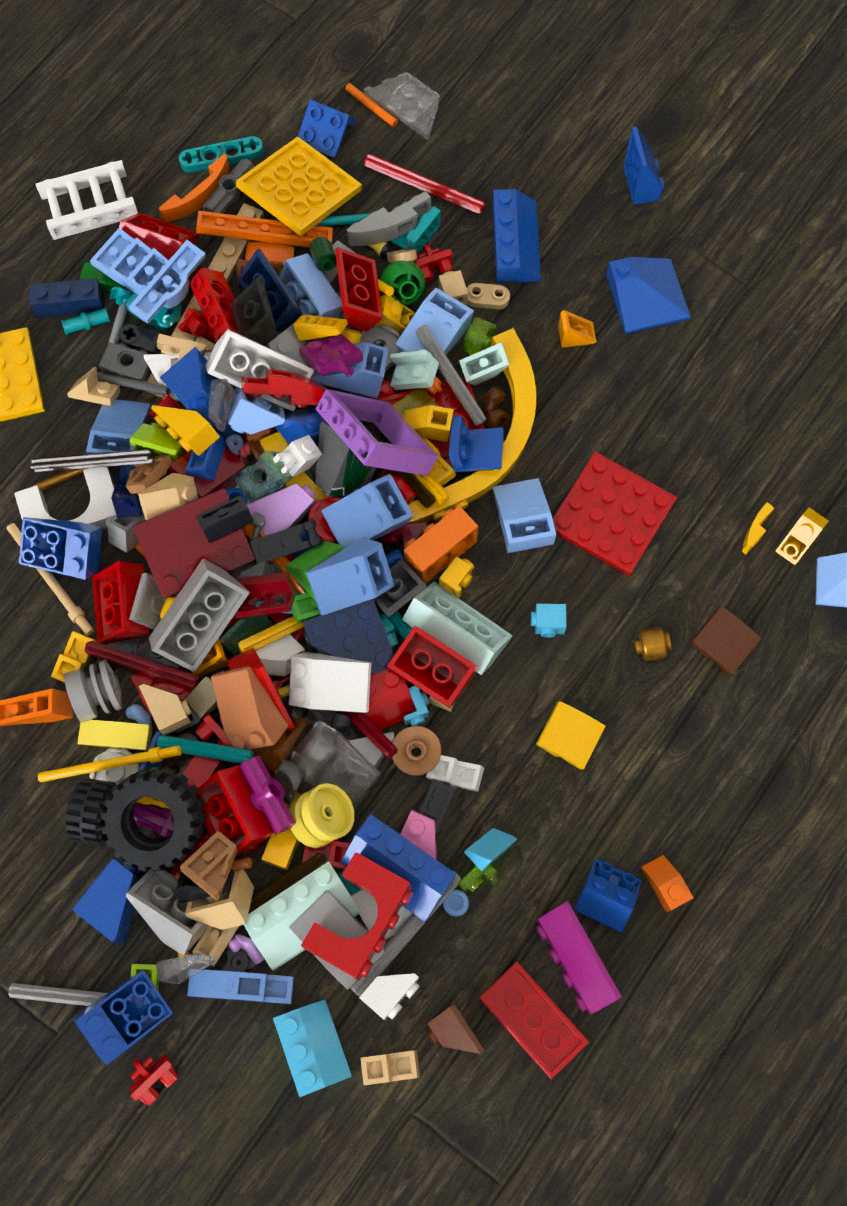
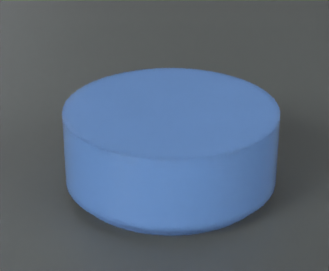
M453 890L443 902L444 910L454 917L463 915L469 906L467 895L460 890Z

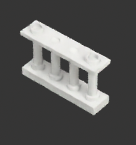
M122 160L36 183L42 200L48 198L53 219L46 220L53 240L117 223L138 213L133 197L126 198L120 178L127 177ZM112 181L118 201L105 204L99 184ZM91 187L96 207L83 210L78 190ZM69 193L75 212L62 216L56 196Z

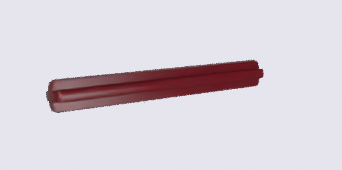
M95 641L86 643L84 651L88 655L103 660L106 659L109 662L190 689H194L198 685L199 677L195 674Z

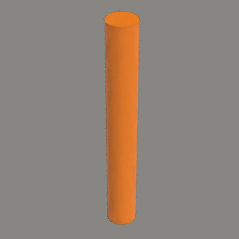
M351 83L346 85L345 91L392 127L397 125L398 120Z

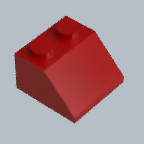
M391 669L371 675L369 712H363V714L380 731L404 722V716L416 712L408 686L403 677Z

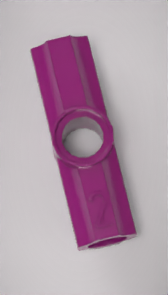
M255 756L242 763L240 769L252 790L250 794L251 802L257 810L264 812L275 835L281 834L293 827L296 822L283 800L285 796L284 788L280 782L271 778L261 757Z
M138 802L135 804L134 819L137 825L150 829L154 834L165 839H169L173 835L175 822L171 811L166 809L160 810L149 804L145 805ZM207 829L204 830V833H203V835L199 838V840H200L202 837H204L205 835H207V833H208Z

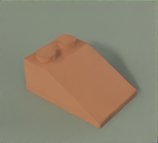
M250 666L214 674L211 677L224 733L232 746L252 750L275 745L287 729L288 724Z

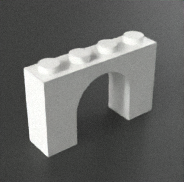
M108 466L85 469L83 472L90 491V503L81 516L70 521L100 526L103 529L108 528L107 521L123 510L111 471ZM38 486L14 493L22 520L23 517L56 520L49 515L44 495Z

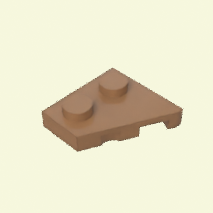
M154 456L152 463L134 464L136 469L130 471V478L126 484L130 494L142 492L165 476L170 464L173 463L170 456Z
M217 831L180 866V869L217 901L221 896L238 851L237 847Z

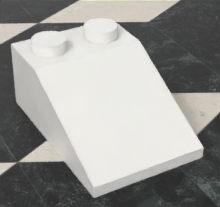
M312 652L291 656L289 705L308 709L369 712L371 662Z

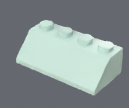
M436 582L430 584L413 598L402 619L411 628L414 625L477 665L480 675L493 664L512 638L510 633Z
M329 861L248 914L247 922L243 925L273 971L305 950L301 947L302 941L292 932L289 926L326 890L354 917L361 913Z

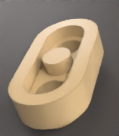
M402 249L386 253L389 263L398 260L413 262V260L417 259L416 249Z
M473 283L466 288L468 292L467 304L471 307L500 310L509 304L510 292L502 285ZM495 294H502V296L497 297Z

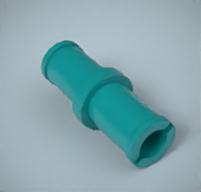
M105 308L87 314L82 312L80 316L61 320L66 335L82 329H86V331L91 330L90 327L110 322Z

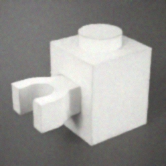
M307 435L292 441L273 460L275 463L282 461L284 467L281 469V472L283 474L289 472L293 477L309 470L322 453L311 437Z

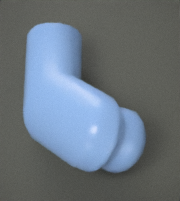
M133 704L126 709V716L129 719H134L139 724L152 726V717L141 705Z

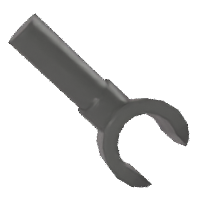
M257 512L252 516L254 521L251 525L256 527L252 540L258 539L259 533L265 525L264 516Z

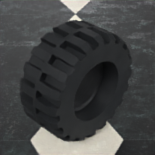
M153 767L150 770L145 768L131 774L111 790L112 793L106 797L103 803L106 808L101 811L100 819L105 820V823L101 825L102 834H107L108 839L105 840L108 848L112 846L116 852L113 855L118 860L121 857L126 860L125 865L131 868L134 865H139V871L147 872L152 868L154 872L162 871L165 867L171 868L197 846L200 842L199 838L205 830V826L202 824L206 820V811L201 810V807L205 805L203 797L197 798L195 794L199 791L195 784L190 787L186 783L189 778L183 774L177 777L175 776L176 771L169 768L165 771H162L161 767ZM153 797L161 800L169 807L175 822L174 833L169 839L154 840L139 830L134 819V807L140 798Z

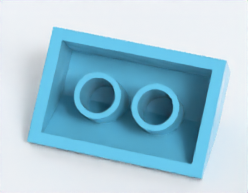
M326 1000L273 1018L299 1097L352 1077Z

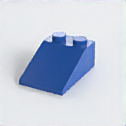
M632 127L623 168L633 205L658 201L661 191H664V180L662 177H659L658 159H654L652 149L639 129Z

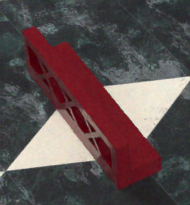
M288 572L235 579L250 593L232 619L291 611L298 589ZM281 598H286L285 603L275 604ZM259 601H265L257 607H252Z

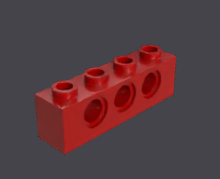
M201 268L189 284L216 343L227 329L255 341L223 272Z

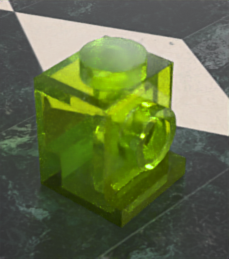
M475 317L464 338V350L473 355L489 348L491 340L495 336L496 325Z

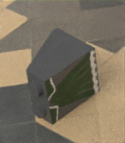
M321 421L318 449L322 455L317 460L315 484L322 488V492L329 497H336V495L346 497L369 484L376 467L365 466L326 421Z

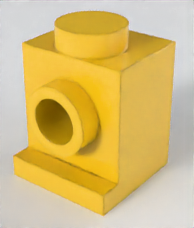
M456 556L439 578V585L457 598H460L462 593L461 587L466 588L473 578L471 573L474 565L465 558L461 560Z

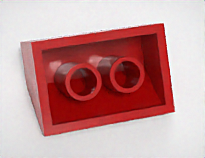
M137 213L125 218L119 224L121 230L133 239L137 237L151 250L155 248L167 260L171 259L186 240L196 245L200 236L199 233L143 213Z
M337 247L335 253L345 318L349 327L367 332L383 319L375 260Z
M118 561L92 576L98 643L110 644L144 637L149 633V628L129 620L142 573H144V565Z
M415 625L387 665L389 669L448 708L461 696L478 672L477 665Z
M251 648L227 660L226 662L230 668L228 671L250 666L288 724L286 730L294 728L255 649Z
M240 765L217 771L198 787L199 791L195 794L197 798L203 797L205 805L201 807V810L206 811V820L203 823L210 837L217 831L223 834L236 845L238 851L235 857L259 845L274 833L264 812L257 810L250 799L252 790L240 769Z

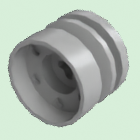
M106 659L99 662L100 672L95 664L89 666L90 677H87L81 668L64 674L65 686L77 718L82 723L98 717V705L102 707L106 714L111 713L110 701L116 711L123 709L120 683Z

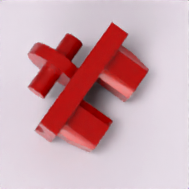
M429 244L423 245L424 252L417 254L418 260L413 261L422 270L425 284L433 280L432 271L439 269L441 275L445 272L453 271V254L451 249L440 252L438 247L431 249Z
M188 308L184 316L185 320L178 326V329L188 334L215 341L202 311Z
M210 714L206 715L203 718L204 722L196 730L200 738L205 741L215 733L221 739L217 743L218 745L233 747L224 733V729Z
M166 1053L157 1062L151 1056L144 1062L138 1058L133 1061L136 1070L130 1074V1077L136 1082L129 1088L131 1091L130 1096L135 1101L139 1098L150 1106L159 1097V1092L152 1086L158 1079L167 1088L178 1079V1075L172 1067L171 1059Z

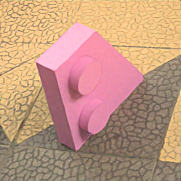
M411 810L400 835L436 859L435 820Z

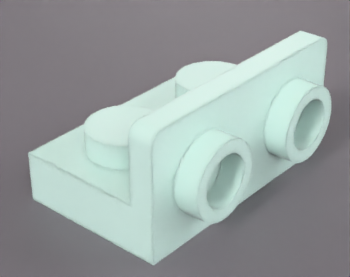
M402 351L390 355L389 359L396 364L390 384L391 387L395 390L432 387L439 362L429 351Z

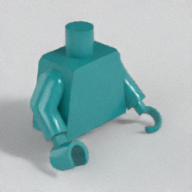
M113 287L110 299L117 298L116 304L122 305L123 301H126L125 304L129 313L142 320L129 310V306L138 297V294L129 289L123 290L120 287ZM181 302L170 309L162 307L149 324L166 333L171 325L181 319Z

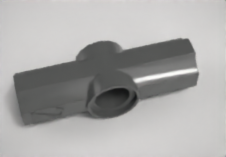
M242 159L230 174L224 175L219 181V187L202 206L203 211L224 214L231 204L240 201L242 191L236 187V180L255 167L253 163L248 159Z

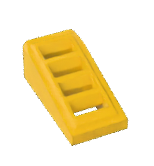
M301 315L294 323V329L299 341L340 335L348 322L347 319Z

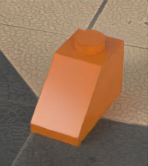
M664 855L641 867L666 913L693 899L683 878Z

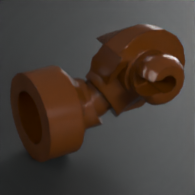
M496 386L491 387L482 400L484 404L483 414L486 417L488 429L503 428L505 430L510 422V415L504 410L498 409L499 404L505 400L503 398L505 393Z

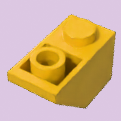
M380 296L383 319L374 327L387 325L395 329L398 334H402L415 315V312L391 296Z
M428 405L405 410L404 419L420 437L447 442L454 409Z
M809 507L777 548L776 552L796 565L828 523V520Z

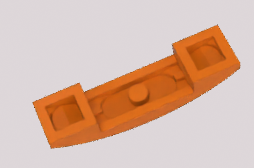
M225 154L208 166L210 176L184 198L180 199L177 195H173L159 207L163 221H176L202 208L219 187L220 179L224 175L229 174L230 167Z

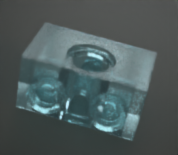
M264 452L258 457L257 463L244 468L240 472L241 476L235 480L250 503L275 493L295 477H292L289 472L285 474L281 472V469L284 467L282 461L274 462V457L280 452ZM265 470L267 477L266 480L263 482L261 475L262 472Z

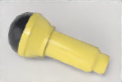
M387 242L368 245L376 251L379 257L385 258L387 257L386 253L391 252V247Z

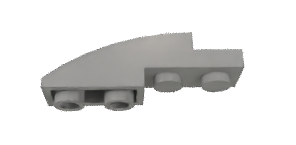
M424 191L412 197L405 204L395 207L390 213L384 207L372 212L365 219L352 224L350 228L346 229L348 243L350 246L373 245L408 234L412 228L415 229L418 226V219L425 212L428 213L431 210V196Z

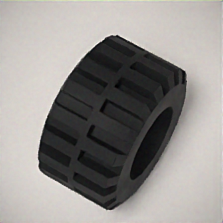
M83 778L76 784L66 811V831L69 840L96 846L106 845L105 840L108 839L107 834H102L101 825L105 823V820H101L100 817L101 811L106 808L103 804L106 797L112 793L111 790L117 785L115 782Z

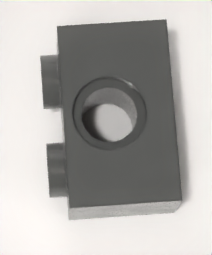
M109 342L99 367L103 373L147 382L152 371L146 363L144 355L151 354L144 350L136 351L130 349V347L123 343L114 344ZM128 362H133L129 366H124Z

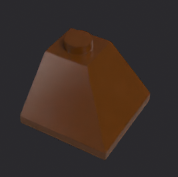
M454 1004L427 1023L430 1029L426 1032L434 1045L439 1042L442 1047L477 1054L485 1051Z

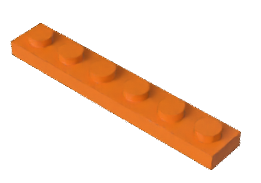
M198 211L196 233L303 247H310L312 240L317 237H325L332 244L333 228L314 226L304 235L299 236L281 221Z

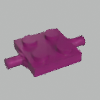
M342 334L329 336L325 339H310L308 345L299 348L300 356L321 376L337 371L343 372L347 377L349 375L352 376L354 369L350 366L363 361L362 352Z

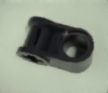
M132 324L121 328L119 333L120 339L130 349L136 351L144 350L150 354H161V349L157 347L158 335L162 333Z

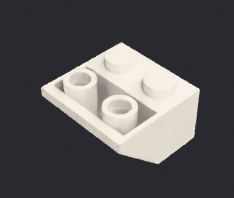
M415 973L378 976L359 998L383 1020H386L388 1017L393 1019L402 1009L399 1003L403 998L407 996L410 999L420 987L417 984L419 977Z

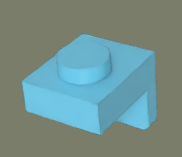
M413 686L408 689L416 712L403 717L405 726L410 724L411 726L421 725L425 722V718H428L426 705L429 704L427 695L424 691L420 692L417 686Z

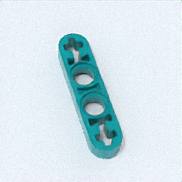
M250 136L187 149L179 155L180 166L182 170L188 173L207 170L208 166L223 154L227 156L229 165L239 163L242 159L255 160L264 153L263 143L260 138ZM251 146H255L256 149L252 150ZM229 149H236L238 151L234 156L226 154ZM209 153L217 155L213 160H207L205 156ZM187 159H191L192 163H187Z

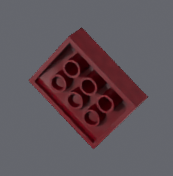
M225 488L132 526L163 598L180 592L203 558L224 569L226 572L255 560L242 528L213 542H208L196 517L229 501Z

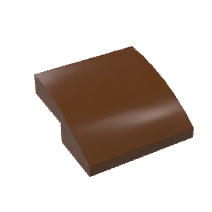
M719 606L691 640V643L706 658H711L725 673L733 675L761 638L738 617L724 607Z

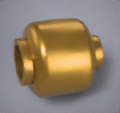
M661 627L641 630L638 635L639 639L634 640L636 653L642 654L643 659L646 661L665 658L668 655V651L672 650L668 631L664 632Z

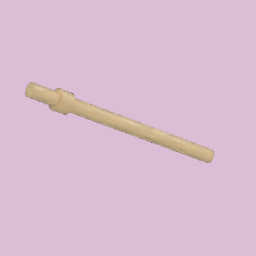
M12 523L7 526V530L20 546L21 531ZM36 568L67 609L68 616L72 622L77 623L86 636L91 635L94 629L86 620L83 610L74 604L50 571Z

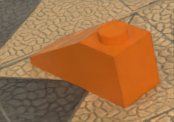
M48 689L0 700V726L47 723L73 718V707L68 693L56 689Z

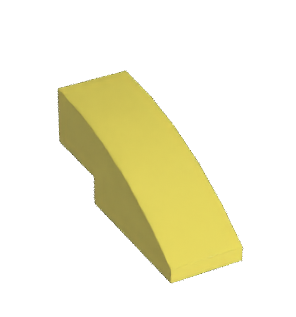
M88 720L80 724L77 744L147 751L151 743L153 727L146 724Z

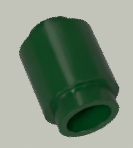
M317 237L312 240L310 253L317 269L320 271L332 270L337 265V260L331 242L325 237Z

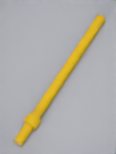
M179 745L163 749L155 747L150 748L147 752L39 772L38 780L39 782H45L149 761L151 763L162 762L165 758L180 756L182 753L181 747Z

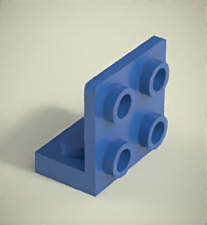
M310 100L298 137L318 152L335 158L347 125L354 127L356 118Z
M462 416L452 417L449 458L454 471L467 472L501 469L504 442L503 428L469 430L468 425H464Z

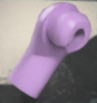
M237 934L228 943L232 952H238L240 949L246 951L254 965L264 960V957L249 937Z

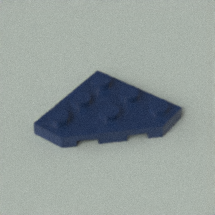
M373 599L302 622L310 646L332 656L371 662V674L389 669L387 665L394 654Z

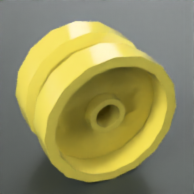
M329 783L320 784L310 791L301 794L292 801L289 808L296 822L291 827L292 833L298 841L312 848L323 847L333 840L345 836L352 829L354 823V808L350 798L341 788Z

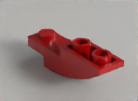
M266 369V378L242 377L241 381L243 393H247L248 396L260 397L262 394H271L272 397L283 398L285 395H288L291 404L299 408H306L308 405H318L324 392L328 389L308 377L276 369Z

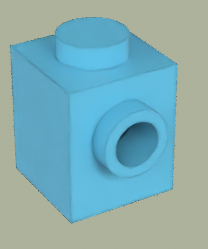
M536 604L535 612H531V626H535V634H541L542 637H554L556 634H564L566 630V604Z

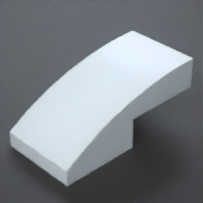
M441 755L438 764L432 771L427 773L426 778L430 780L435 778L454 787L478 792L484 767Z

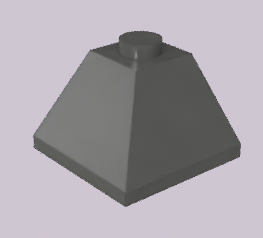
M403 559L390 568L394 587L373 599L388 617L427 587Z

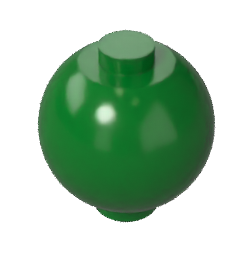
M398 260L392 262L384 269L380 278L381 281L394 288V293L391 297L405 306L417 302L425 289L424 274L411 261Z

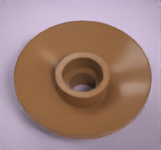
M407 727L400 731L393 741V744L398 749L397 754L392 757L393 761L406 774L419 776L429 773L440 760V741L431 730L425 727ZM416 748L421 751V754L417 757L412 755V750Z

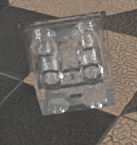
M318 720L291 754L288 771L315 787L325 783L338 786L345 791L352 805L358 801L380 774L340 732L321 720Z

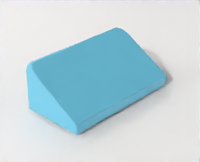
M492 828L466 849L464 853L483 871L509 849L517 838Z

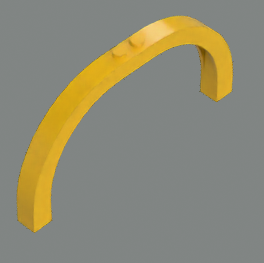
M514 328L494 336L491 342V347L498 343L503 344L510 363L503 371L511 390L513 415L510 431L503 443L502 468L477 471L465 479L445 487L444 489L448 492L449 499L443 504H439L435 500V503L430 508H425L419 500L413 501L408 505L413 517L407 524L429 522L433 519L439 521L442 515L451 508L453 510L458 506L462 509L469 506L468 503L483 496L492 487L497 486L512 470L523 453L535 418L536 385L530 360ZM279 432L260 440L261 449L273 473L284 489L294 484H299L302 487L306 484L316 493L314 498L317 501L329 497L322 492L323 489L316 485L305 472L293 477L289 472L285 474L281 472L284 464L282 461L275 463L273 459L289 445Z

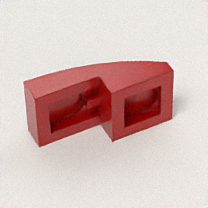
M333 840L331 843L319 848L305 846L302 863L318 853H323L333 868L345 870L346 866L341 863V860L351 843Z

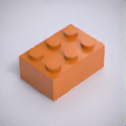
M460 506L454 510L452 508L447 510L442 515V520L437 524H430L425 528L422 536L417 540L415 538L411 539L404 547V561L425 584L449 566L456 556L460 557L477 543L478 525Z

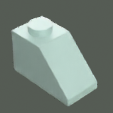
M502 343L459 360L466 382L472 385H477L496 377L510 365Z

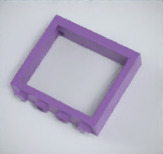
M326 389L316 407L317 412L365 466L427 476L439 457L389 402ZM359 420L374 423L392 444L378 442Z

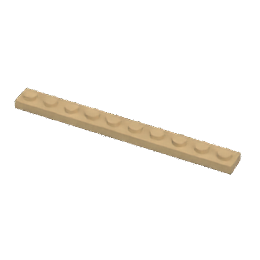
M243 203L237 216L263 219L264 211ZM225 237L208 269L223 272L227 283H229L237 268V260H241L246 251L247 243L251 242V240ZM193 295L174 330L192 341L197 336L180 331L178 326L185 320L184 316L188 308L202 311L195 295ZM151 373L147 382L159 384L153 373ZM149 392L161 398L165 397V395Z

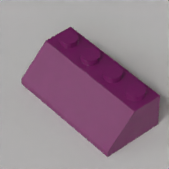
M568 901L537 920L538 926L535 928L542 941L547 939L552 949L548 950L555 964H561L564 973L561 975L568 988L573 986L578 996L575 997V1001L582 1012L587 1011L588 1015L622 998Z

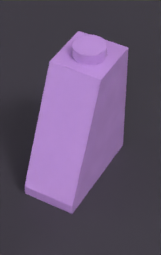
M294 484L250 503L247 507L252 516L255 512L264 516L265 525L262 528V532L265 535H270L297 526L317 500L314 498L316 493L306 484L303 487L299 484Z

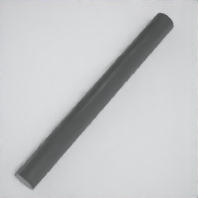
M97 371L98 381L161 395H170L171 390L164 385Z

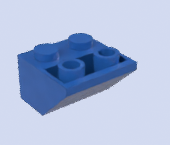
M595 858L574 910L622 932L634 909L642 880L636 878L631 873H626L607 862H602Z

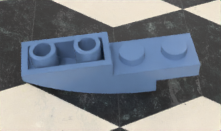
M190 969L187 996L292 1004L294 977Z

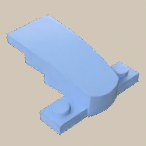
M118 228L90 262L91 265L105 275L138 294V297L129 306V310L149 324L162 307L170 309L184 300L189 290L188 277L204 260L205 253L186 240L171 259L167 260L155 248L151 250L137 237L133 239Z

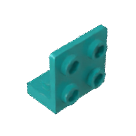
M433 206L428 213L425 212L418 219V226L415 229L412 228L408 234L389 241L401 249H416L418 254L423 245L428 242L440 227L441 210Z

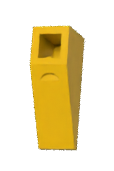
M155 405L151 407L157 415L154 417L155 421L163 429L167 426L166 431L174 440L180 438L178 442L187 452L192 450L197 456H200L220 438L210 423L197 411Z

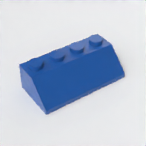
M516 189L493 190L492 211L496 283L540 282L541 271L536 201Z
M371 814L353 838L341 860V863L347 867L354 853L357 852L410 882L413 896L408 905H402V907L423 922L427 921L456 877V873Z

